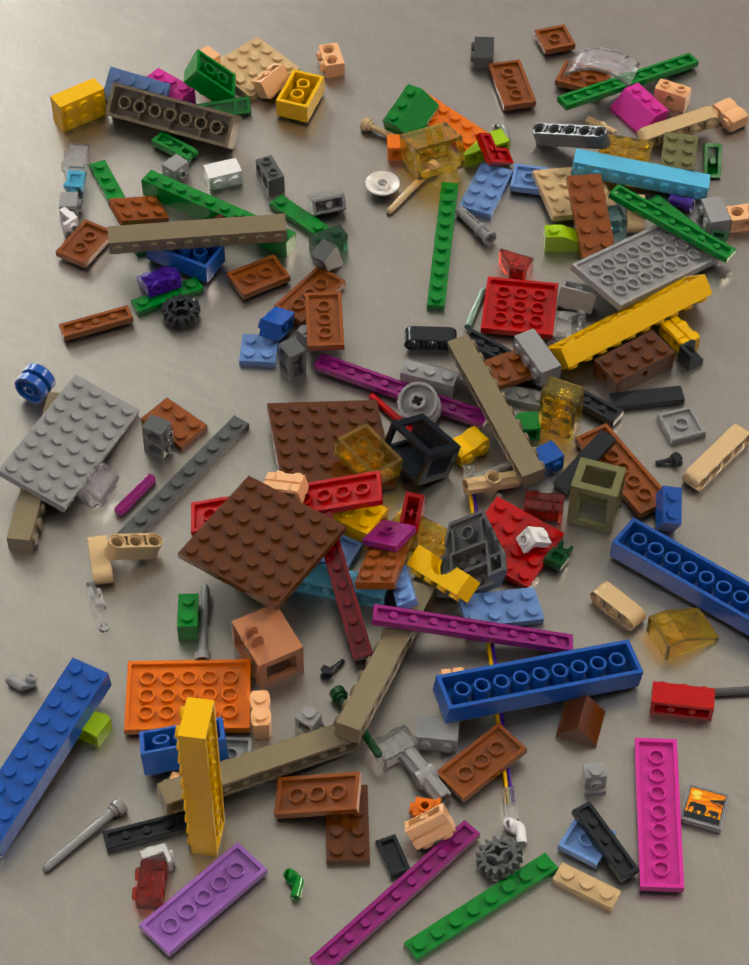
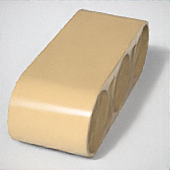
M626 208V233L637 234L644 231L645 218Z
M156 533L112 534L106 544L104 554L111 560L154 559L157 557L163 544V539Z
M107 535L87 537L94 586L114 583L111 560L104 554V549L108 542Z
M607 581L590 593V598L596 606L629 631L646 619V613L642 607Z

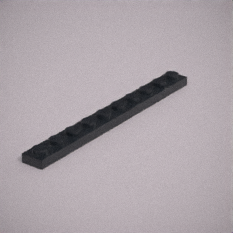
M472 328L466 333L471 340H475L478 353H482L488 359L513 351ZM561 376L543 385H540L537 379L529 380L533 384L612 427L623 416L624 410Z

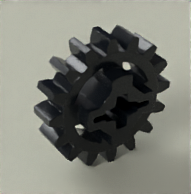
M181 293L178 294V297L172 295V299L166 298V302L162 303L161 308L163 320H167V324L173 323L174 327L177 324H180L181 327L184 324L190 326V322H196V318L200 317L201 312L199 301L195 300L194 296L189 298L188 294L182 296Z

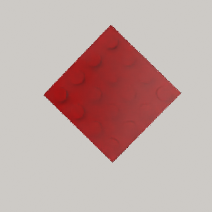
M488 276L480 333L515 336L534 328L541 339L552 340L559 283Z
M497 496L485 513L506 554L507 573L504 579L520 588H529L545 566L543 563L544 557L553 547L556 548L565 533ZM527 526L542 527L547 531L551 544L547 548L533 547L528 553H523L516 537Z

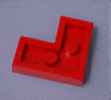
M479 133L475 136L488 166H510L514 163L508 148L496 147L491 133Z

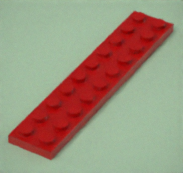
M378 470L308 482L309 488L303 504L322 514L383 505L381 472ZM229 496L191 502L192 537Z

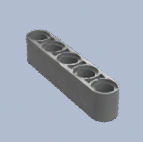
M538 123L531 129L536 144L540 146L605 149L611 145L607 128L604 126Z

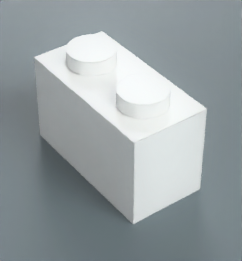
M236 158L203 165L204 179L210 191L243 184L242 170Z

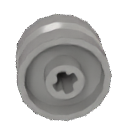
M417 381L409 383L399 393L397 404L403 418L423 413L435 423L440 417L442 411L441 400L434 388L426 382Z

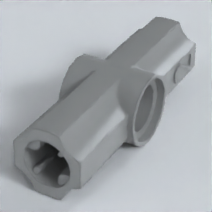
M415 748L405 750L400 756V761L410 772L416 787L419 790L423 789L430 799L437 800V798H441V803L445 804L451 798V792L440 780L436 768L431 763L427 764Z

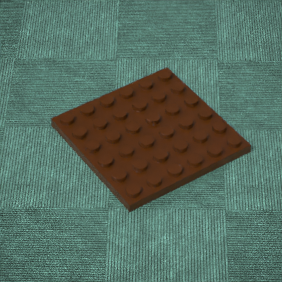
M377 400L267 403L266 411L278 471L286 474L301 473L306 476L307 482H314L380 470L382 490L396 489L392 464L380 453L385 440V434Z
M248 476L178 552V558L278 611L346 532V526L269 485Z

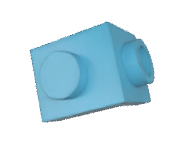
M68 170L66 183L64 182L63 184L66 192L83 193L86 173Z

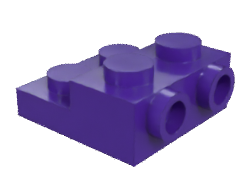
M163 266L157 270L144 272L142 275L136 276L137 283L149 298L182 287L181 276L174 267Z

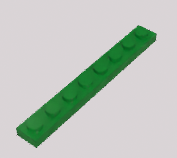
M105 160L89 164V169L107 203L112 198H126ZM138 252L135 254L138 257L146 254V252Z
M620 184L609 193V199L724 263H727L736 252L734 247Z
M543 853L521 867L520 870L515 871L513 876L509 875L506 879H502L405 941L404 948L414 961L418 963L555 875L558 867L546 853Z

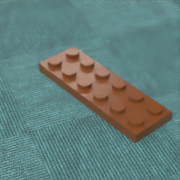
M601 174L567 176L566 183L581 259H584L615 244Z
M607 423L575 437V443L581 450L589 444L600 430L616 438V444L600 462L626 468L622 499L639 519L656 511V493L660 490L661 485Z

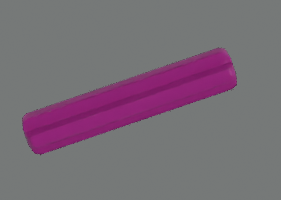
M150 473L147 474L114 507V513L118 516H123L156 482L155 476Z

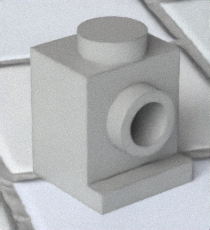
M303 706L295 717V731L300 734L309 733L324 726L322 714L313 707Z
M605 762L584 763L582 770L584 795L606 794L607 773Z

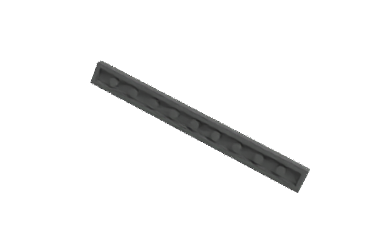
M234 415L117 534L147 533L249 429V423Z

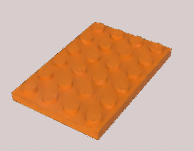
M251 659L128 661L124 734H139L141 731L181 724L182 719L179 718L180 708L182 705L185 706L187 697L214 700L216 718L223 717L225 733L250 732Z

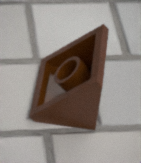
M588 695L565 701L556 738L596 747L606 711Z

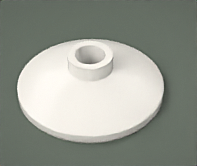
M377 171L366 178L365 185L372 194L387 196L398 190L400 182L398 177L391 172Z

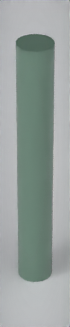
M485 288L480 289L464 325L467 330L471 329L485 297Z

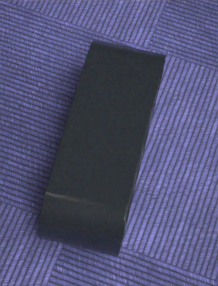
M409 326L404 331V347L408 350L449 351L447 342L457 338V331L452 327Z

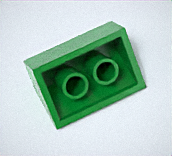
M197 49L184 71V83L212 102L233 99L235 97L236 74Z
M407 84L382 120L384 128L416 142L439 108V104L423 89Z

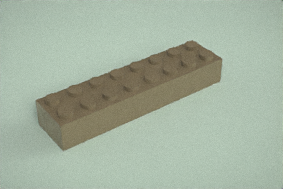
M115 82L112 85L105 113L108 116L233 150L242 119L238 115Z

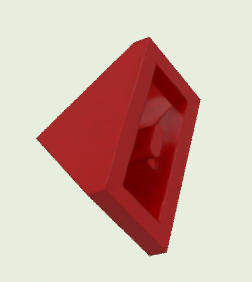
M406 491L399 523L416 526L417 534L425 513V495Z

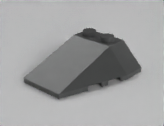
M482 509L449 522L444 541L446 548L444 556L440 558L442 559L441 575L453 571L456 567L480 582L474 593H483L500 587L507 573L506 554L485 511ZM436 588L438 597L451 598L448 596L450 592L447 591L444 594Z

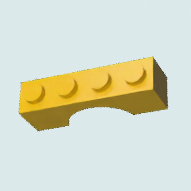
M418 545L406 563L407 566L412 568L411 573L420 579L424 576L423 580L431 586L437 584L435 588L444 594L447 591L450 592L448 596L457 602L461 599L468 603L480 582L457 567L453 571L441 575L442 559L421 545Z

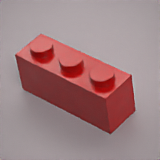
M653 681L649 713L712 721L715 688Z

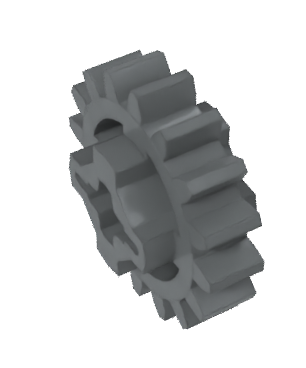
M504 835L500 839L493 836V841L486 839L485 846L479 845L480 851H476V863L480 872L486 873L487 878L494 875L495 880H497L502 875L506 879V874L509 873L513 876L514 869L520 870L519 863H523L522 848L519 847L518 841L513 843L512 837L505 840Z

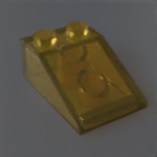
M700 608L667 609L648 617L646 631L665 660L719 640L718 635Z

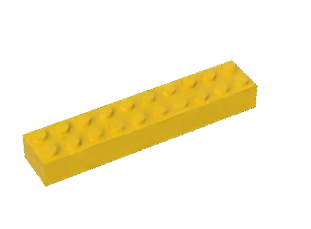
M705 274L687 276L659 292L550 345L548 348L561 364V370H571L578 367L577 363L590 361L593 359V355L607 352V348L610 346L612 348L622 344V340H630L636 337V333L650 330L651 325H659L665 322V318L679 315L678 311L691 309L694 303L697 302L698 304L706 301L707 297L713 293Z
M187 697L185 706L182 705L180 708L179 718L182 719L181 724L176 725L175 739H178L176 751H179V776H182L183 811H186L187 844L191 846V854L217 857L225 823L215 702L214 700Z

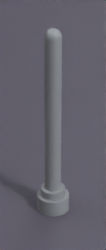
M206 584L201 587L199 649L195 653V660H211V653L207 649L209 587Z
M118 797L111 801L108 807L109 810L43 864V871L48 872L112 817L123 815L128 810L125 803Z

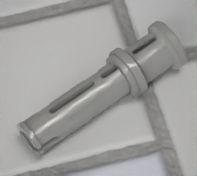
M464 206L456 209L455 214L474 231L476 237H480L486 246L494 243L497 235L495 232L490 231L485 223L479 222Z

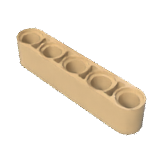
M706 106L645 126L638 130L637 137L644 149H651L663 145L665 132L693 135L716 127L720 120L714 108Z
M738 424L732 425L685 471L682 481L695 490L700 491L749 443V431Z

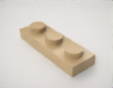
M563 862L552 879V884L609 912L613 910L621 895L620 890Z

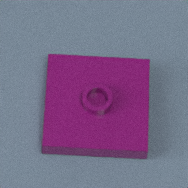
M382 519L362 541L365 546L397 552L417 530L416 526Z

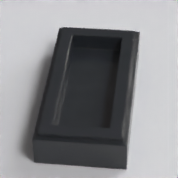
M396 834L375 841V846L390 880L401 877L410 869Z

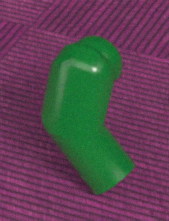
M288 868L284 871L283 877L292 887L290 898L299 901L304 887V880L297 871Z

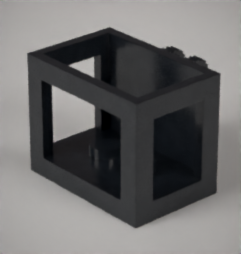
M422 413L391 422L380 453L395 465L393 472L396 477L402 474L400 480L404 484L412 480L419 486L448 477L461 446ZM414 424L411 432L405 428ZM396 430L406 438L405 440L392 443Z

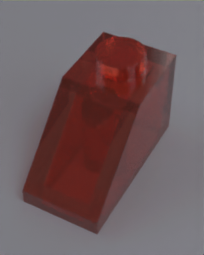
M500 249L499 265L506 276L510 279H529L533 271L534 258Z

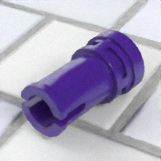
M671 194L668 202L671 205L692 212L695 199Z

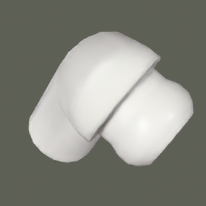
M511 817L505 818L503 821L505 829L516 836V841L519 842L520 847L526 846L527 837L524 824Z

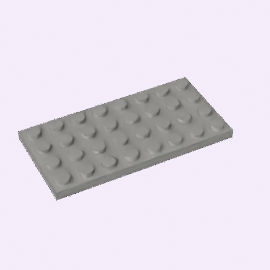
M654 225L571 264L570 270L620 311L659 292L684 277L692 276L716 264L718 259L658 225Z
M75 374L0 467V477L58 510L65 512L136 419L140 410Z

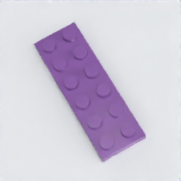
M237 842L139 924V928L170 957L267 874V868Z

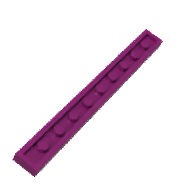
M324 353L320 355L314 364L315 371L397 400L403 387L409 384ZM438 394L442 405V416L483 430L487 421L480 408Z
M374 604L372 610V625L553 653L573 650V634Z
M463 820L455 828L456 831L453 832L450 838L442 839L309 958L312 965H339L479 839L480 832Z

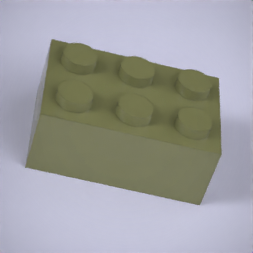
M665 132L660 165L694 171L698 136Z

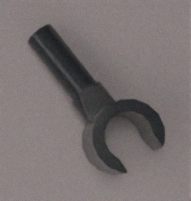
M673 452L670 457L657 460L655 464L660 465L672 462L678 467L683 464V458L680 453Z
M341 659L331 667L323 665L320 670L322 672L320 676L328 680L332 679L334 672L345 663V660Z

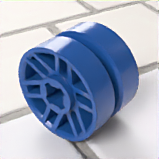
M36 363L28 364L14 382L18 394L25 400L35 404L42 403L48 392L56 384L52 373L44 366Z

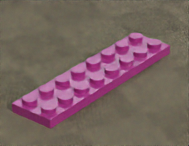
M635 738L638 865L640 869L639 891L684 892L677 739Z

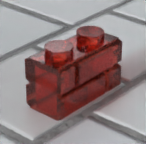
M538 490L526 491L524 511L541 521L562 523L565 495H560L556 492L542 493Z
M142 859L140 868L136 867L135 881H138L137 887L132 889V900L136 901V908L157 910L164 904L168 866L165 860L153 861Z

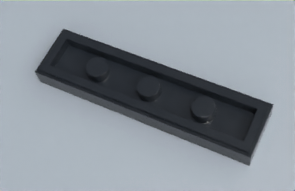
M681 385L608 393L609 403L622 410L683 404L685 402Z
M600 430L558 476L553 485L569 495L580 458L600 461L616 444V438Z
M590 801L572 810V816L621 883L639 873L640 869Z
M186 811L103 831L107 853L185 834L187 823H185Z

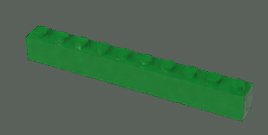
M150 170L141 179L143 195L157 196L161 203L199 220L209 219L220 214L224 218L257 216L153 170ZM287 229V241L256 244L287 258L296 248V232Z

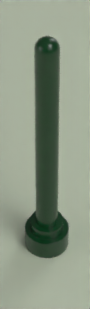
M341 685L333 687L329 693L333 702L341 706L345 699H348V693ZM366 729L362 737L373 755L376 758H381L382 751Z

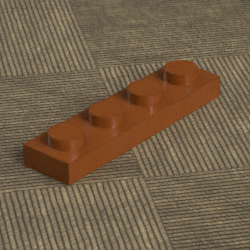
M128 305L61 323L59 324V330L64 341L132 323L134 320Z

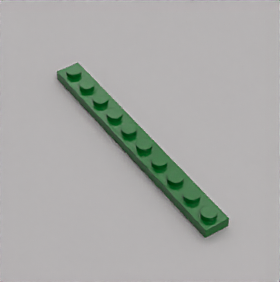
M686 53L557 97V102L567 111L621 93L625 88L636 83L642 86L698 67L699 61L690 53Z
M441 182L427 310L445 311L459 183Z

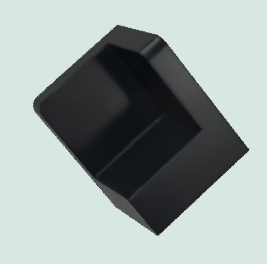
M694 339L679 346L677 361L688 372L702 365L704 360L695 351L696 341Z

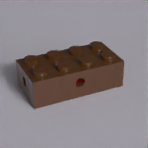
M651 330L594 359L593 375L610 393L628 391L672 368L675 352Z

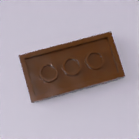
M361 785L359 813L326 816V865L370 864L368 785Z

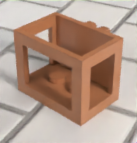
M267 606L232 621L233 645L241 659H251V675L260 690L304 671L303 646L280 609L275 611ZM286 659L289 660L292 665L291 667L267 677V667Z

